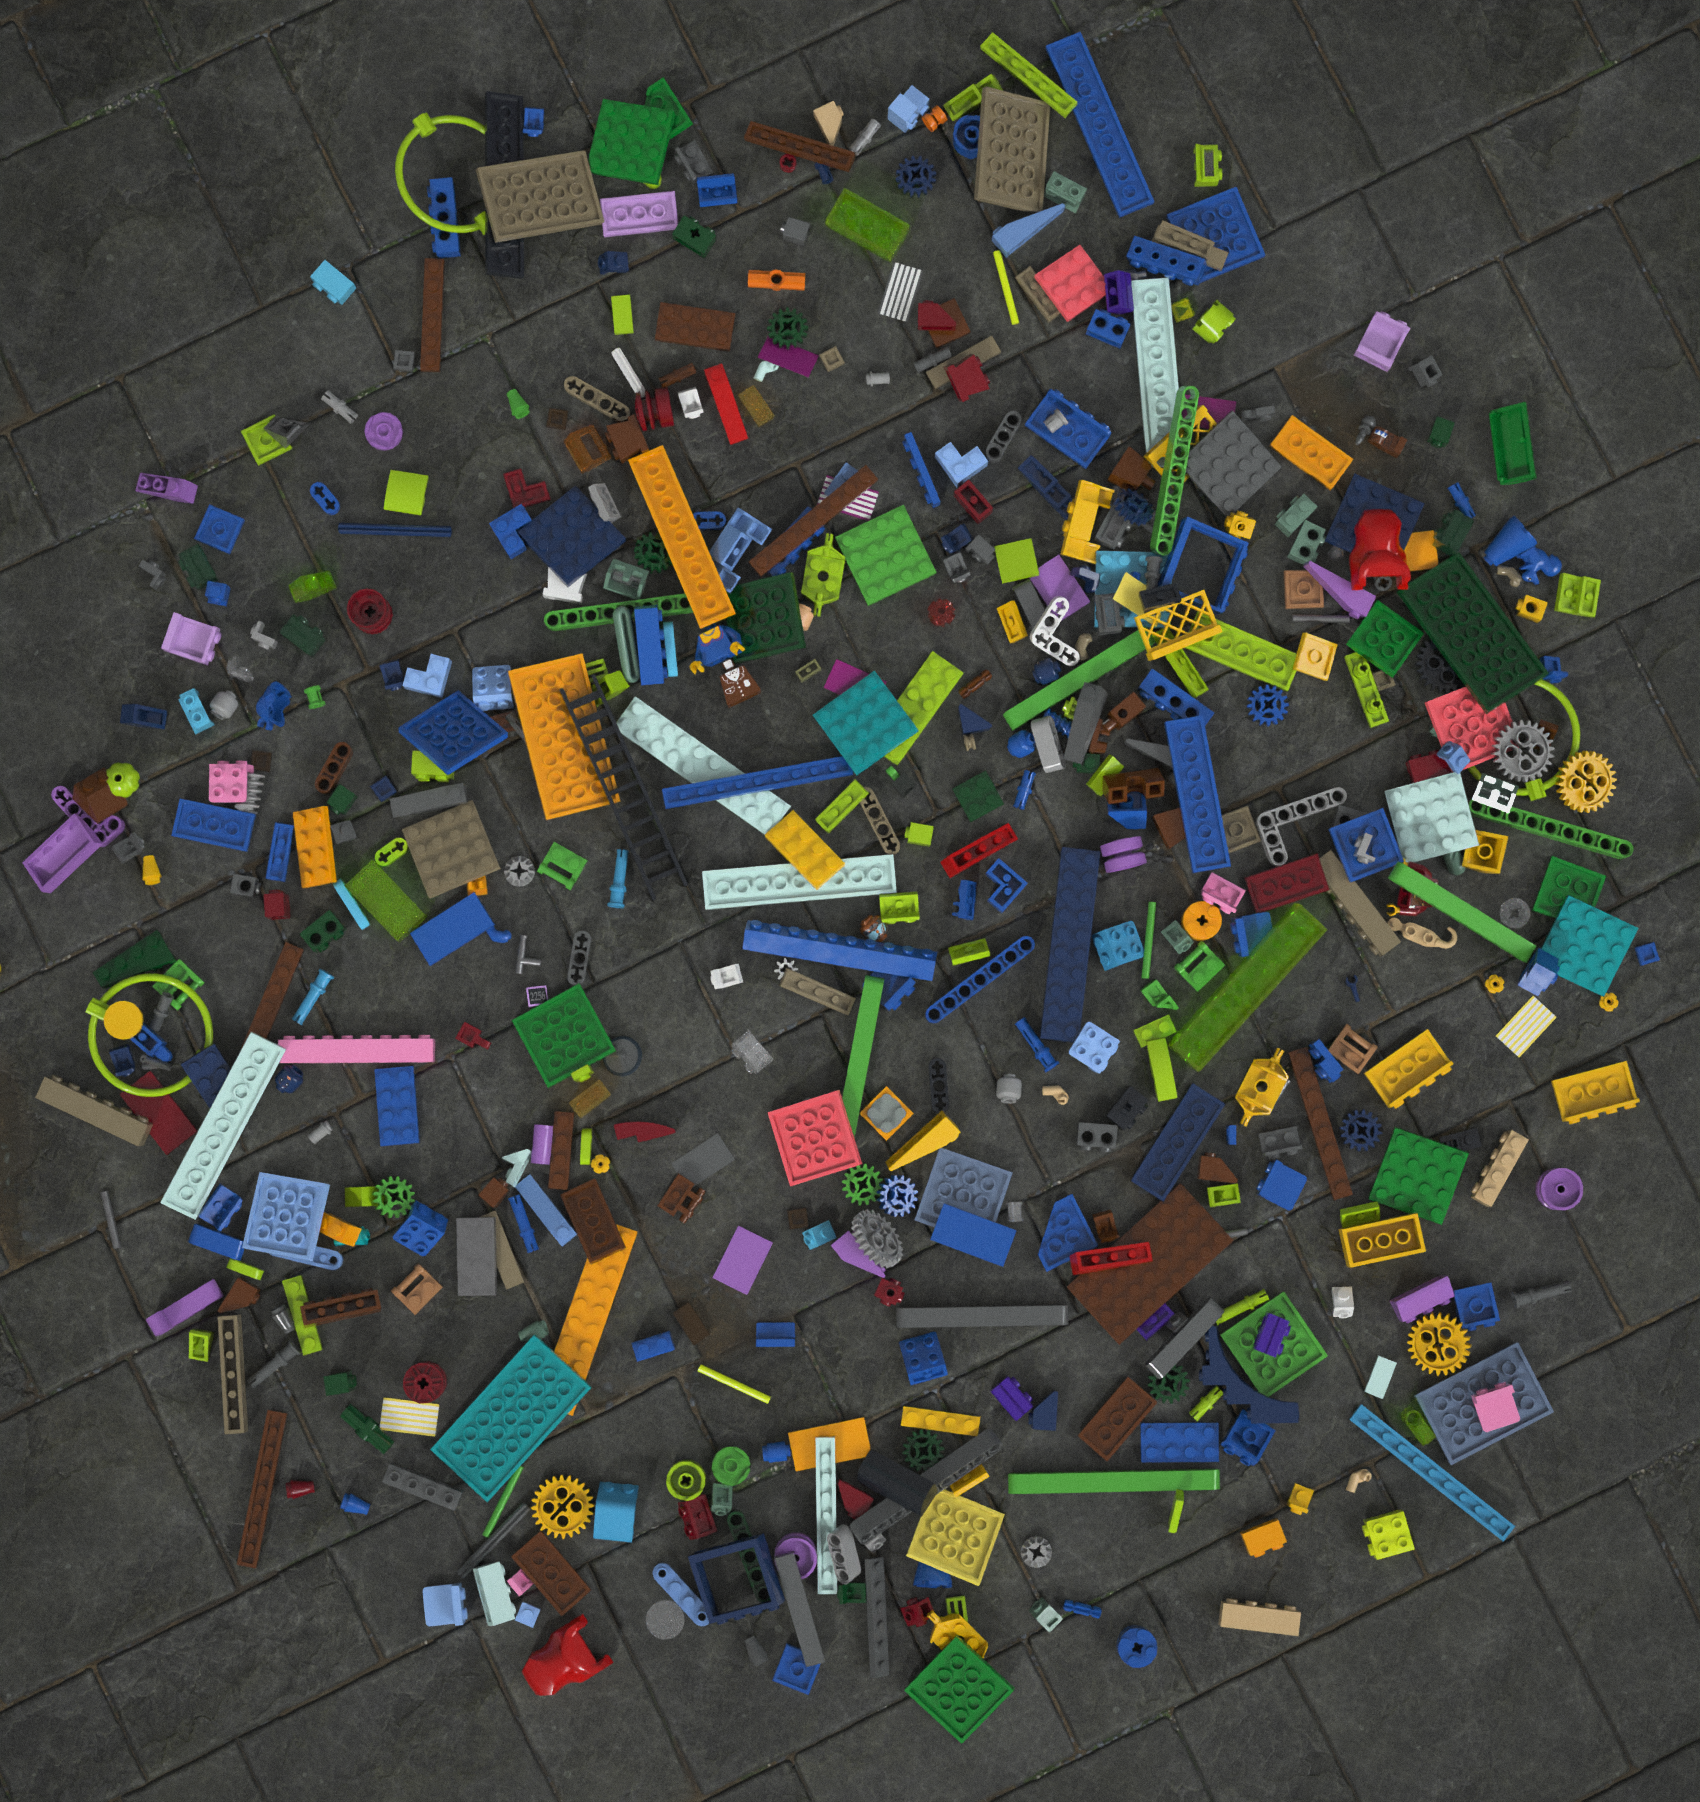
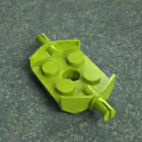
M826 533L823 546L807 552L801 594L814 603L813 615L815 617L816 613L817 617H821V609L824 604L839 600L845 556L833 548V534H830V540L828 541L829 533ZM820 572L828 573L829 578L826 581H820L818 579Z

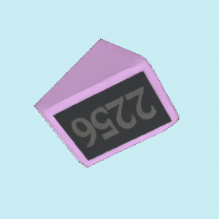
M546 985L526 988L529 1007H536L548 1001Z

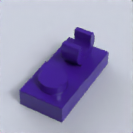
M1164 1304L1137 1331L1147 1341L1169 1321L1170 1317L1174 1315L1173 1311Z

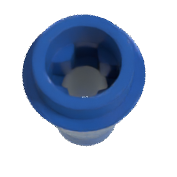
M345 1493L340 1505L344 1512L367 1515L370 1507L369 1503L352 1493L350 1495Z

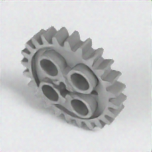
M1523 720L1518 721V726L1516 722H1511V727L1505 725V732L1502 730L1498 731L1501 737H1494L1498 744L1492 745L1493 748H1496V751L1491 753V755L1497 756L1493 763L1499 762L1496 769H1504L1501 775L1509 773L1508 779L1512 780L1515 777V782H1520L1521 778L1523 782H1528V777L1531 781H1534L1535 775L1542 777L1541 771H1548L1545 765H1552L1548 759L1554 757V755L1550 754V751L1555 748L1549 747L1553 740H1547L1550 733L1543 734L1544 727L1537 729L1538 723H1533L1531 726L1530 720H1527L1525 725ZM1521 732L1524 733L1526 737L1523 743H1521L1518 739V736ZM1512 739L1517 746L1513 745L1510 740ZM1535 745H1537L1540 748V752L1538 755H1535L1533 753V747ZM1509 747L1513 750L1512 757H1508L1506 754V750ZM1520 748H1525L1524 752L1526 754L1521 755L1522 750ZM1523 759L1528 764L1525 770L1521 768V761Z
M868 1209L862 1210L853 1217L851 1229L855 1232L852 1235L857 1238L855 1242L860 1244L859 1249L864 1250V1256L868 1255L870 1261L874 1260L875 1265L880 1264L882 1268L884 1266L886 1268L893 1267L901 1260L903 1256L901 1251L904 1249L900 1246L902 1242L898 1240L900 1236L894 1232L896 1229L890 1227L891 1222L887 1223L885 1217L881 1218L879 1213L875 1214L873 1210L869 1211Z

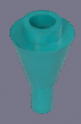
M362 1226L360 1227L362 1230L355 1245H367L370 1240L368 1229ZM334 1240L335 1247L345 1245Z

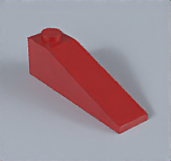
M719 364L705 369V377L730 445L748 439L723 365Z
M1007 823L947 856L940 863L949 878H952L1015 842L1018 838L1010 824Z
M1149 1242L1075 1252L1069 1256L1073 1275L1153 1261Z

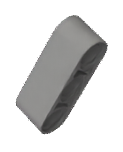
M1047 716L1032 720L1031 729L1044 771L1049 773L1065 769L1066 761L1063 759L1064 754L1053 718Z
M842 1524L828 1534L827 1542L835 1575L840 1583L848 1584L861 1573V1567L852 1531L847 1525Z

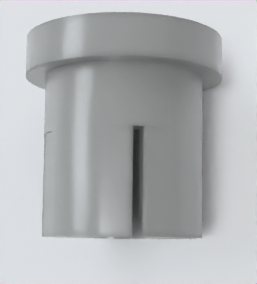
M1055 409V413L1043 421L1052 434L1063 425L1066 426L1068 424V421L1059 409Z

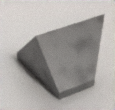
M276 415L264 427V430L286 449L311 423L279 418Z

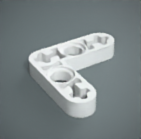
M1056 596L1051 600L1033 628L1030 640L1035 646L1064 664L1074 666L1079 661V653L1052 635L1069 608V603L1064 597ZM1063 600L1062 604L1064 607L1057 609L1056 602ZM1051 609H1052L1054 612L1056 611L1057 614H1059L1058 617H1057L1055 614H1053V613L1050 612ZM1048 616L1054 618L1052 626H1046L1044 623ZM1042 633L1041 636L1047 640L1046 645L1041 640L1036 642L1035 635ZM1053 642H1057L1060 645L1059 650L1056 652L1050 651V645ZM1063 650L1068 654H1072L1073 652L1074 659L1068 660V658L1062 654Z

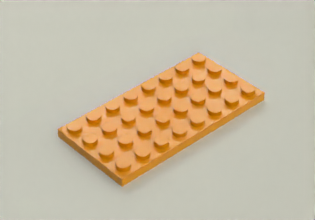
M583 654L508 671L545 819L550 820L610 805L559 691L561 688L564 689L569 702L592 693ZM595 700L573 709L577 720L597 712ZM598 719L582 726L581 729L584 736L588 737L601 731L602 727ZM604 738L589 744L593 755L607 749ZM609 757L596 762L601 773L612 769ZM614 775L604 779L609 791L617 788ZM619 793L611 796L614 804L621 802Z

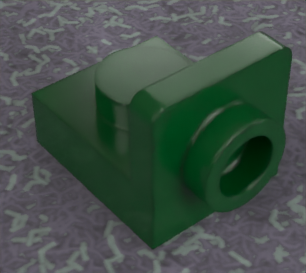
M1086 753L1082 764L1073 762L1072 767L1076 768V773L1094 774L1100 765V754Z

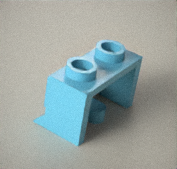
M193 688L179 695L180 699L178 700L196 735L214 726V723L209 719L198 697L200 695L199 692Z

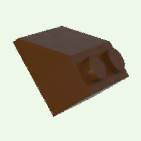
M105 767L75 784L72 797L97 824L128 805L126 798L112 794L109 784L106 782L109 777Z

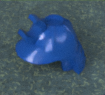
M277 681L267 686L264 694L256 704V711L261 717L257 722V726L264 727L266 722L265 729L270 731L273 729L274 724L279 727L284 726L283 710L290 704L289 698L292 697L286 687Z

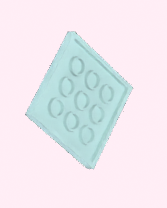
M1453 772L1384 791L1399 849L1406 862H1418L1479 846L1461 773Z

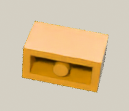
M324 1212L319 1232L340 1243L354 1247L362 1229L333 1214Z
M1277 1518L1240 1532L1248 1554L1250 1556L1254 1555L1255 1558L1264 1555L1268 1549H1280L1283 1547V1543L1287 1542Z

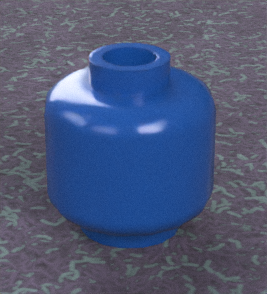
M1021 730L1009 737L1008 751L1017 758H1023L1032 753L1036 748L1033 734L1026 730Z

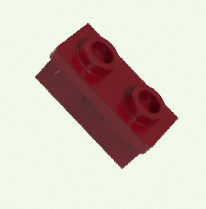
M705 1494L699 1495L693 1500L678 1503V1513L683 1518L685 1524L684 1531L690 1540L699 1539L717 1532Z

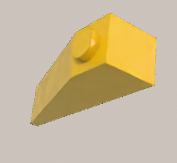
M941 1111L885 1163L888 1169L893 1171L946 1146L949 1142L955 1141L961 1132L957 1125Z

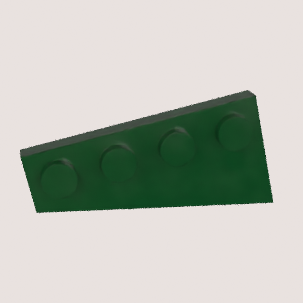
M156 930L95 970L93 974L103 989H107L126 978L144 974V972L152 969H160L168 963H176L177 960L161 933Z

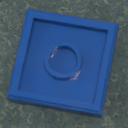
M209 504L194 539L230 555L245 519Z
M786 1643L772 1681L809 1695L820 1664L806 1667L801 1648Z

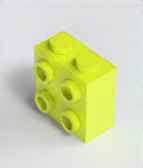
M1401 1509L1363 1520L1362 1530L1364 1536L1368 1537L1370 1542L1367 1545L1370 1556H1374L1376 1560L1414 1550L1405 1514Z

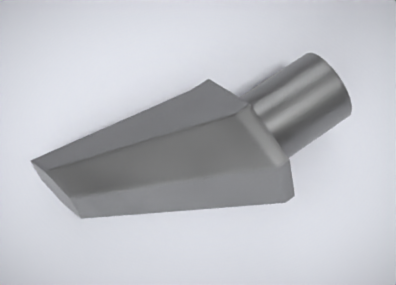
M1135 269L1120 270L1130 273L1131 281L1147 278L1145 270L1136 272Z

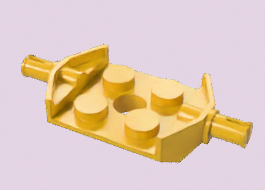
M1277 1048L1271 1059L1253 1060L1235 1096V1099L1244 1110V1115L1240 1121L1241 1125L1244 1123V1126L1247 1127L1253 1116L1271 1114L1289 1078L1279 1064L1284 1053L1283 1050L1280 1051ZM1260 1081L1265 1082L1268 1086L1264 1092H1259L1256 1088L1257 1083Z
M933 1610L927 1614V1617L934 1623L930 1643L934 1642L942 1650L956 1635L962 1636L964 1641L984 1658L988 1649V1642L960 1614L951 1613L945 1617H939Z

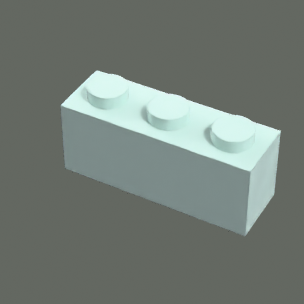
M491 1562L473 1568L488 1626H495L515 1619L516 1609L513 1602L510 1601L509 1595L511 1591L509 1585L505 1583L504 1566L500 1562Z

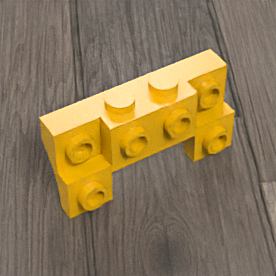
M1079 480L1075 498L1072 499V502H1069L1067 507L1069 515L1062 527L1065 538L1060 555L1096 564V551H1098L1100 545L1090 543L1089 541L1098 506L1110 509L1111 498L1115 490L1085 480Z

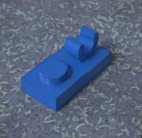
M961 880L958 889L960 902L953 903V905L959 906V911L957 913L953 912V916L965 920L974 919L977 882Z

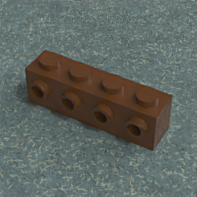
M373 1288L361 1290L359 1294H353V1292L346 1293L341 1298L336 1299L334 1297H327L318 1303L309 1301L303 1303L304 1306H300L304 1328L381 1312L378 1290H373Z

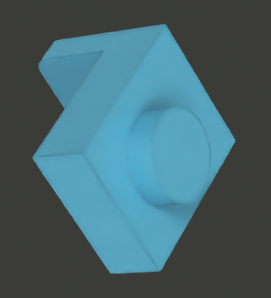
M829 1220L802 1232L804 1242L810 1250L837 1238Z

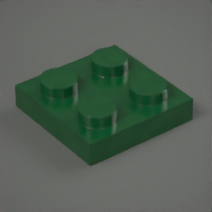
M986 771L952 789L970 823L1004 805Z

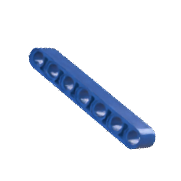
M1023 936L931 1005L926 1010V1020L932 1024L941 1021L1027 956L1034 949V940L1029 936ZM1021 941H1029L1031 948L1023 950L1020 946ZM1013 952L1016 956L1015 961H1007L1005 954ZM997 963L1000 966V972L992 973L990 965ZM976 975L984 976L985 983L983 985L975 983L974 978ZM962 986H966L970 990V994L966 997L961 996L959 993V989ZM952 998L955 1002L954 1007L946 1008L944 1000ZM932 1009L939 1012V1018L936 1020L929 1018L928 1013Z

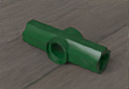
M352 1403L340 1415L346 1423L355 1429V1433L360 1438L370 1442L383 1455L394 1444L395 1441L380 1429V1425L375 1420L365 1416Z

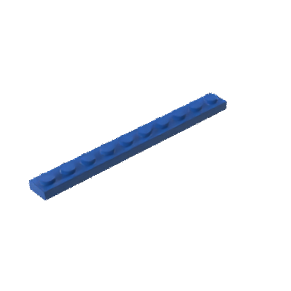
M843 756L664 788L662 789L665 809L850 776L853 775V770Z

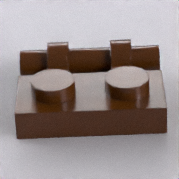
M678 1173L658 1204V1207L673 1217L677 1211L682 1212L683 1214L679 1220L685 1224L693 1216V1211L698 1203L701 1204L702 1197L706 1191L699 1187L696 1193L692 1192L691 1189L695 1184ZM689 1196L692 1200L685 1208L682 1206V1203Z

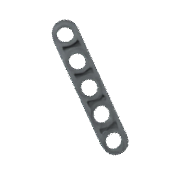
M1211 1297L1205 1299L1188 1317L1189 1321L1178 1333L1174 1332L1147 1360L1145 1366L1158 1379L1164 1377L1222 1316L1224 1310Z

